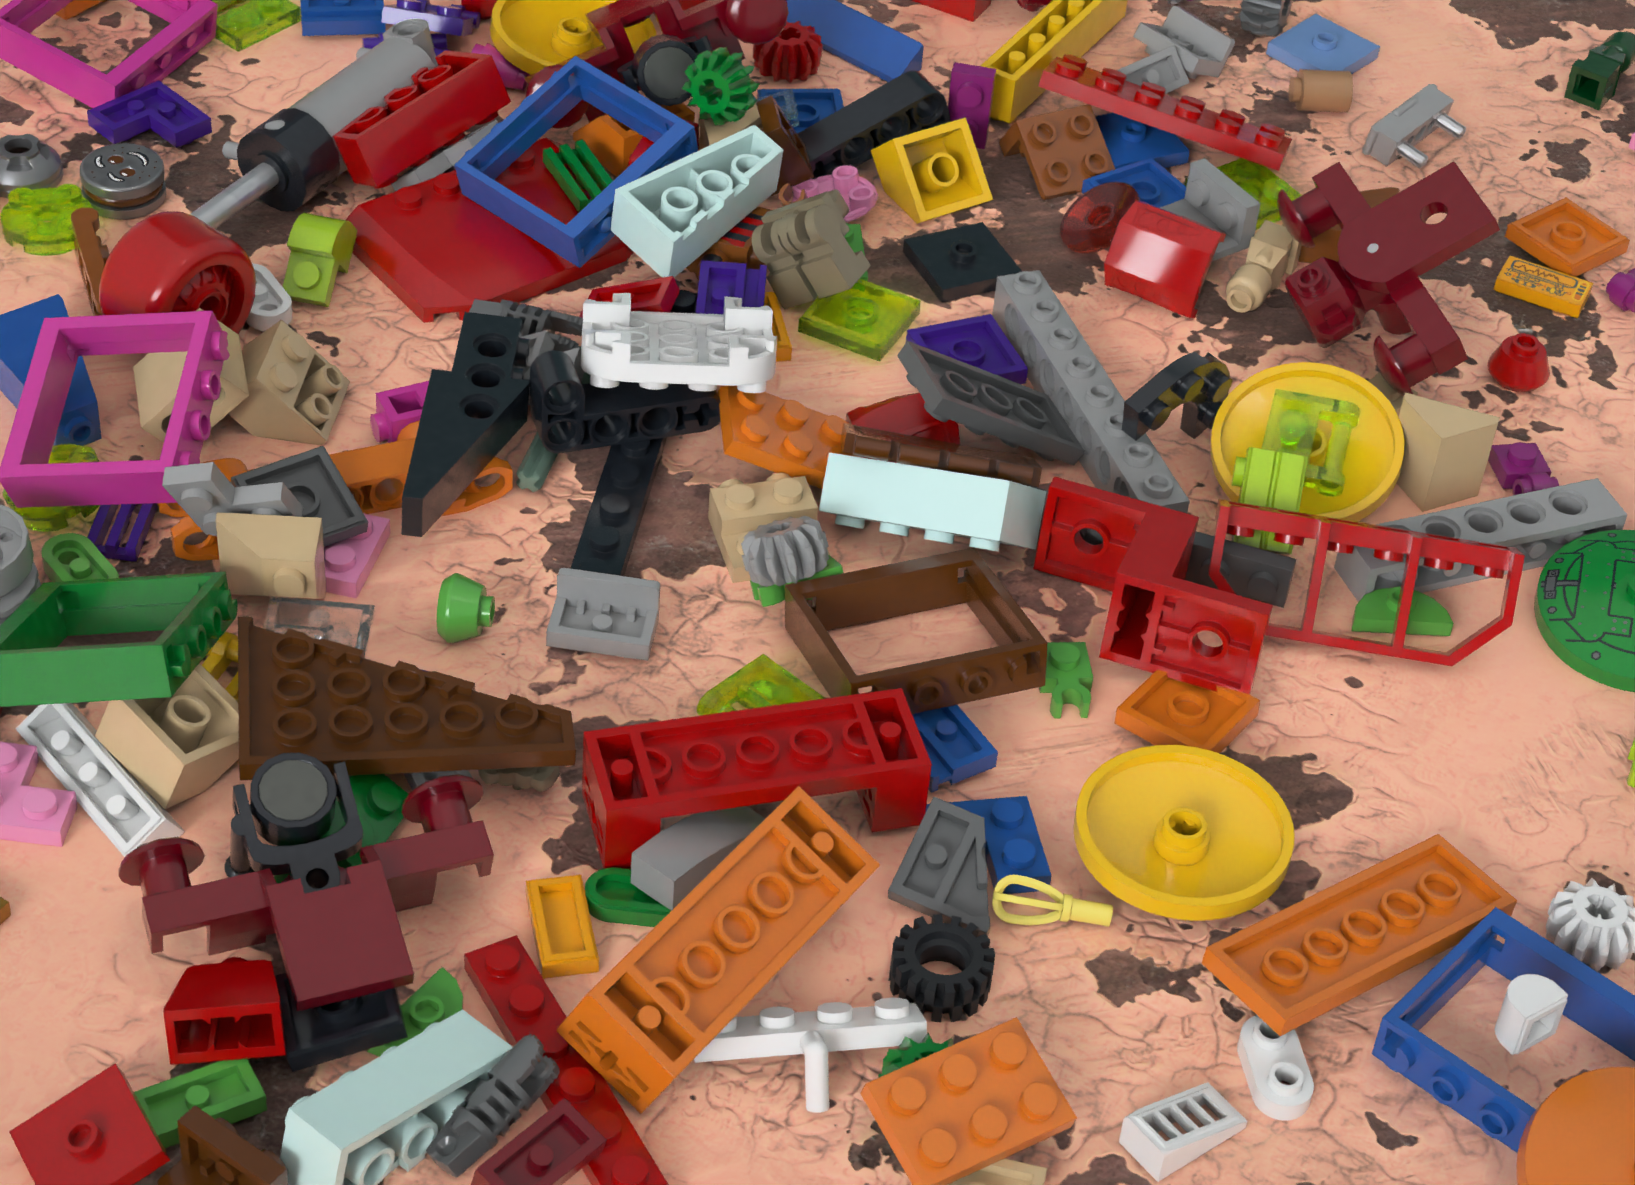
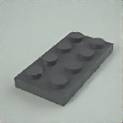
M907 341L897 356L908 373L906 376L907 380L918 389L925 401L924 408L937 420L942 422H948V420L963 424L968 430L980 436L984 435V433L993 435L1015 449H1018L1020 446L1028 448L1047 461L1057 459L1075 465L1085 452L1047 394L910 341Z

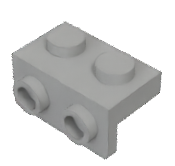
M1172 6L1163 26L1140 22L1134 34V38L1147 45L1145 52L1150 55L1174 45L1187 77L1196 79L1198 74L1218 78L1235 45L1234 39L1179 6Z
M560 568L557 575V597L546 631V646L648 661L659 621L660 583L654 580Z

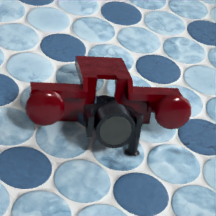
M618 0L585 14L591 30L603 45L577 55V57L638 93L642 91L646 97L657 104L667 106L681 104L692 97L691 93L681 88L685 82L690 80L684 71L695 62L697 55L706 50L714 51L719 47H727L730 55L735 52L743 53L739 40L753 45L770 42L779 36L786 26L789 13L787 0H707L684 11L678 0ZM654 13L662 35L649 38L634 53L624 28L639 24ZM744 53L742 54V60L746 59ZM572 58L556 65L545 67L539 72L525 77L524 79L528 86L526 97L532 95L551 78L555 71H559ZM582 99L551 128L561 129L570 127L581 120L584 114H586L590 123L596 118L606 115V113Z

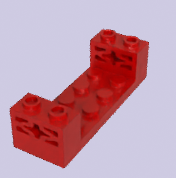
M902 688L584 731L582 795L603 869L631 868L632 852L660 833L661 818L784 801L798 786L810 797L856 790L871 832L919 826L926 812L932 763Z

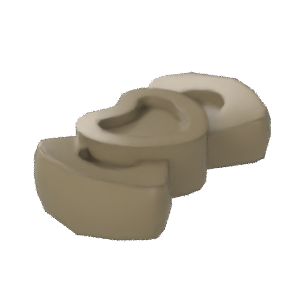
M559 766L478 770L480 778L487 785L499 783L502 786H512L515 790L534 788L539 792H544L553 787L560 775Z

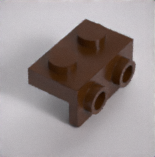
M194 1105L177 1120L181 1160L157 1181L158 1185H288V1171L283 1161L275 1153L268 1149L259 1150L240 1137L235 1127L223 1118L214 1119Z

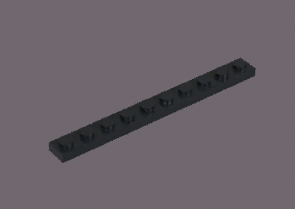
M680 290L670 313H696L697 293ZM667 437L610 447L570 569L619 576L625 575Z

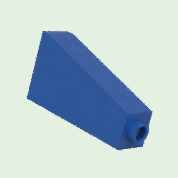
M59 294L0 315V390L16 409L19 405L44 318L69 317L63 298ZM78 356L52 450L57 456L102 439L98 403L82 356Z

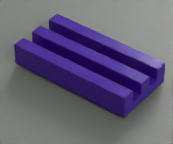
M157 503L142 504L125 548L119 547L123 535L126 533L136 504H121L105 545H103L118 505H100L87 538L91 540L105 558L137 562L157 511Z

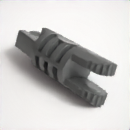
M474 299L470 308V313L522 318L521 337L547 330L555 344L553 348L555 351L563 352L579 347V344L575 343L571 338L568 339L556 335L555 331L581 337L582 317L552 310H543L542 308L527 304L519 305L517 302L501 300L498 303Z
M529 1034L524 1036L488 1073L490 1080H481L477 1084L476 1090L465 1097V1108L458 1105L453 1110L452 1116L426 1149V1152L433 1161L448 1174L456 1178L459 1177L489 1149H493L498 1144L496 1136H505L510 1130V1126L513 1123H517L522 1117L520 1110L528 1111L549 1085L554 1082L555 1078L558 1077L557 1075L560 1073L559 1066L551 1057L548 1058L546 1055L543 1057L545 1053L543 1050L544 1046L535 1035Z

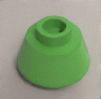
M454 573L445 578L441 584L437 604L438 634L447 643H455L478 637L482 634L483 627H492L495 614V597L487 596L486 586L460 573Z

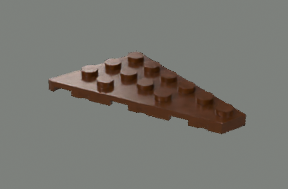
M238 617L240 781L252 780L256 770L265 761L282 753H302L315 757L328 767L332 776L334 764L345 762L348 776L575 765L576 747L572 713L569 710L549 704H535L525 697L510 694L507 700L475 691L474 682L436 671H423L415 665L398 661L395 667L364 658V650L324 638L314 639L307 636L304 632L290 628L287 629L285 634L254 626L253 617Z

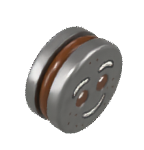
M130 143L106 145L90 152L80 164L83 201L88 208L97 210L99 216L119 220L139 218L157 210L166 198L163 161L155 151L145 146Z

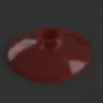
M1109 182L1098 185L1082 194L1069 207L1062 219L1060 234L1066 246L1078 253H1093L1110 247L1121 218L1135 201H1141L1136 190L1123 182Z

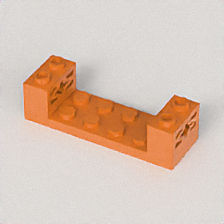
M798 786L585 995L556 1031L642 1114L877 870L880 864Z

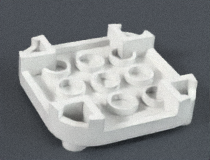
M613 293L612 302L586 299L583 303L581 368L585 373L590 374V384L599 388L617 387L620 381L638 382L640 387L651 390L666 389L669 384H688V388L695 391H714L718 385L737 386L739 391L746 393L765 392L767 381L773 379L776 371L777 336H773L772 332L773 310L769 306L742 307V298L724 296L723 314L631 311V293Z

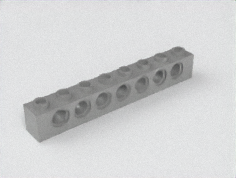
M1040 270L1022 271L1017 274L998 276L992 316L1028 367L1027 378L1033 388L1050 397L1085 452L1079 458V462L1094 486L1098 489L1187 513L1190 500L1147 434L1145 433L1135 441L1122 431L1124 399Z

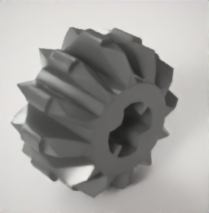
M1242 0L1239 15L1242 29L1262 37H1277L1286 26L1294 0Z

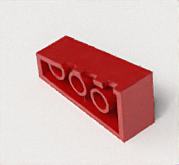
M444 50L435 57L438 63L437 67L428 70V67L419 69L411 76L414 82L413 85L393 89L385 95V107L377 106L367 109L333 135L353 182L373 186L375 189L389 186L397 181V174L408 167L422 165L432 158L431 153L439 147L452 145L463 139L465 131L469 128L494 120L498 116V110L511 103V100L492 55Z

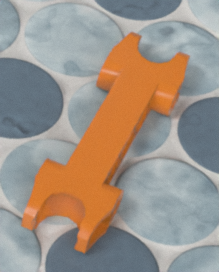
M420 421L410 423L404 427L398 434L396 442L329 454L363 513L372 514L402 508V495ZM494 457L441 516L470 511L495 501L512 490L513 470L509 462ZM222 458L201 462H214L230 482L231 477L250 471L241 460L235 458ZM489 474H500L499 479L492 485L481 487L475 484V479ZM157 503L160 513L176 518L185 517L171 528L172 548L176 557L190 561L219 560L217 536L209 534L206 540L196 545L183 543L187 536L203 531L178 503Z

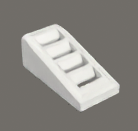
M1206 1082L1144 1106L1124 1117L1119 1143L1159 1182L1245 1129L1247 1120L1212 1085ZM1205 1104L1220 1120L1215 1121L1201 1106ZM1192 1113L1204 1126L1199 1128L1187 1115ZM1177 1122L1187 1133L1182 1134L1173 1123ZM1162 1130L1170 1140L1165 1141L1158 1132Z

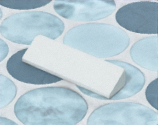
M72 703L39 705L16 728L17 732L29 745L37 746L38 756L68 791L76 792L77 802L124 857L142 844L162 838L180 837L185 832L168 811L164 810L95 737L97 730Z

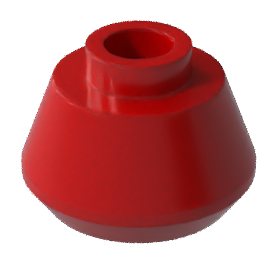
M1520 333L1507 337L1488 359L1487 367L1493 379L1500 386L1511 391H1533L1543 386L1550 376L1546 348L1535 336Z

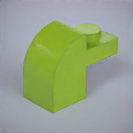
M302 213L296 219L287 242V247L291 250L282 286L292 301L324 307L330 306L337 272L348 273L358 231L350 221Z

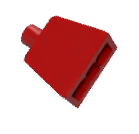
M230 957L222 963L193 965L186 968L163 1009L170 1065L286 1056L280 996L272 961L266 959L247 961L241 957Z

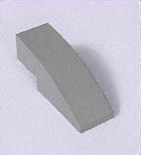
M747 806L692 814L656 834L632 852L631 884L672 911L765 818Z

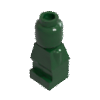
M1627 31L1615 32L1600 46L1589 50L1588 57L1584 61L1577 59L1572 65L1564 97L1600 111L1611 97H1614L1620 74L1635 62V35Z

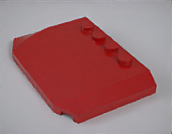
M549 138L537 140L494 180L566 225L579 212L543 163V149L551 147L555 153H558L559 145L562 144ZM563 164L576 181V176L568 164ZM456 170L439 174L429 180L400 188L390 194L359 204L345 219L350 221L358 230L352 253L424 323L434 322V314L456 313L459 320H463L465 312L470 311L474 299L498 303L501 300H508L519 303L625 262L634 253L615 235L579 268L464 196L461 192ZM581 188L588 200L592 199L588 192Z

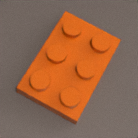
M723 385L718 390V396L721 401L719 410L724 454L776 473H786L791 478L805 476L809 485L823 489L829 452L857 457V455L846 453L842 450L840 440L843 424L850 423H847L838 416H828L809 409L795 400H785L766 392L746 393L739 391L737 386Z
M1017 1017L872 1080L864 1085L860 1093L912 1185H948L1071 1128L1077 1119V1116Z

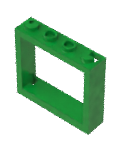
M226 571L43 583L0 625V707L172 697L237 616V599L231 598ZM164 630L155 642L58 647L67 636Z

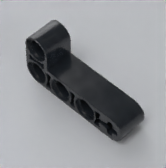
M909 71L799 132L798 135L805 144L814 174L812 179L831 175L833 170L839 166L850 165L857 167L873 158L872 149L894 138L949 123L951 119L944 95L922 73Z
M555 350L542 353L531 364L530 413L543 446L553 453H567L704 432L714 428L721 422L719 410L721 401L717 390L695 391L688 388V384H669L666 389L651 390L640 387L638 382L620 381L619 386L613 388H599L592 386L590 383L582 384L572 359L567 353Z

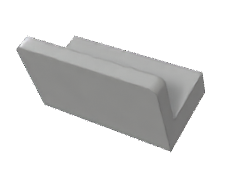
M1174 45L1117 70L1127 76L1126 81L1140 86L1142 82L1154 83L1165 88V94L1190 83Z

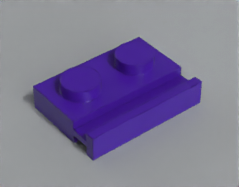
M701 260L696 313L723 314L724 296L742 298V307L764 306L767 265H760V270L746 269L747 264Z

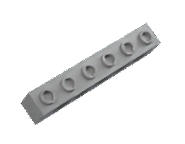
M1595 478L1375 525L1515 547L1525 555L1522 571L1545 566L1557 550L1574 539L1595 532L1623 530L1628 514L1599 479ZM1354 546L1353 554L1337 553L1334 569L1359 602L1364 595L1377 589L1401 587L1407 554H1404L1403 562L1388 561L1373 557L1374 549ZM1420 557L1414 590L1424 593L1491 577L1474 574V565L1457 562L1454 563L1453 570L1424 566V557Z

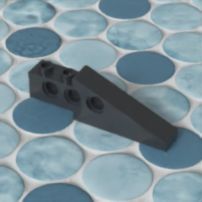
M465 312L452 371L432 369L402 495L401 535L422 537L527 422L530 380H523L524 369L518 367H527L530 339L521 338L522 318Z

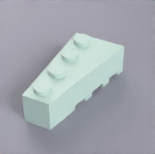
M753 125L615 189L610 230L662 278L669 276L675 278L777 190L783 149L756 125Z
M829 452L819 511L836 515L835 524L864 529L865 520L879 522V532L908 537L909 529L914 528L925 530L924 539L953 544L954 536L970 538L969 547L999 552L1000 544L1036 550L1046 491L1008 480Z
M462 1009L441 1022L430 1024L422 1033L403 1044L388 1048L380 1057L359 1069L344 1073L336 1082L315 1094L300 1098L288 1109L280 1159L288 1171V1185H378L399 1165L409 1172L425 1158L426 1149L452 1116L453 1110L458 1105L465 1108V1097L476 1090V1086L481 1080H490L488 1077L490 1070L513 1046Z

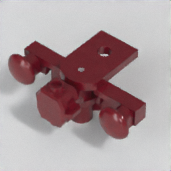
M1454 161L1373 208L1366 202L1340 162L1313 176L1312 179L1316 188L1293 201L1290 200L1283 189L1279 191L1277 207L1281 220L1290 235L1301 245L1313 248L1315 247L1313 238L1337 224L1342 229L1338 241L1339 261L1321 257L1286 277L1285 287L1297 312L1319 347L1327 348L1360 329L1366 312L1371 309L1375 310L1383 329L1388 333L1401 335L1412 331L1413 335L1390 348L1387 347L1379 335L1373 344L1374 358L1380 373L1390 387L1402 396L1405 393L1413 394L1410 387L1437 372L1441 375L1468 359L1459 336L1418 278L1500 230L1496 218ZM1434 214H1447L1437 224H1426L1427 219Z

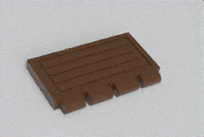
M843 424L840 444L843 452L884 461H896L901 464L1008 480L1026 486L1039 487L1042 467L1033 457Z

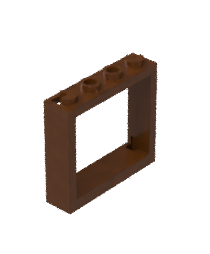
M975 548L785 585V628L831 698L860 694L858 688L872 686V691L870 692L902 688L911 713L915 714L1045 686L1048 642ZM966 567L964 576L958 577V569ZM812 598V607H810L806 599ZM967 603L998 644V647L857 676L827 631Z

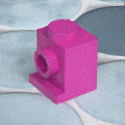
M429 381L376 393V413L371 414L370 423L374 438L378 443L387 441V443L396 442L398 434L404 427L410 423L420 421Z

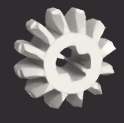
M1593 878L1584 886L1578 882L1570 881L1567 888L1563 892H1557L1556 897L1550 903L1547 912L1549 917L1545 926V938L1551 940L1556 946L1581 962L1589 964L1597 972L1604 965L1618 970L1621 964L1626 959H1631L1632 954L1635 953L1634 896L1618 895L1615 883L1608 888L1600 887Z

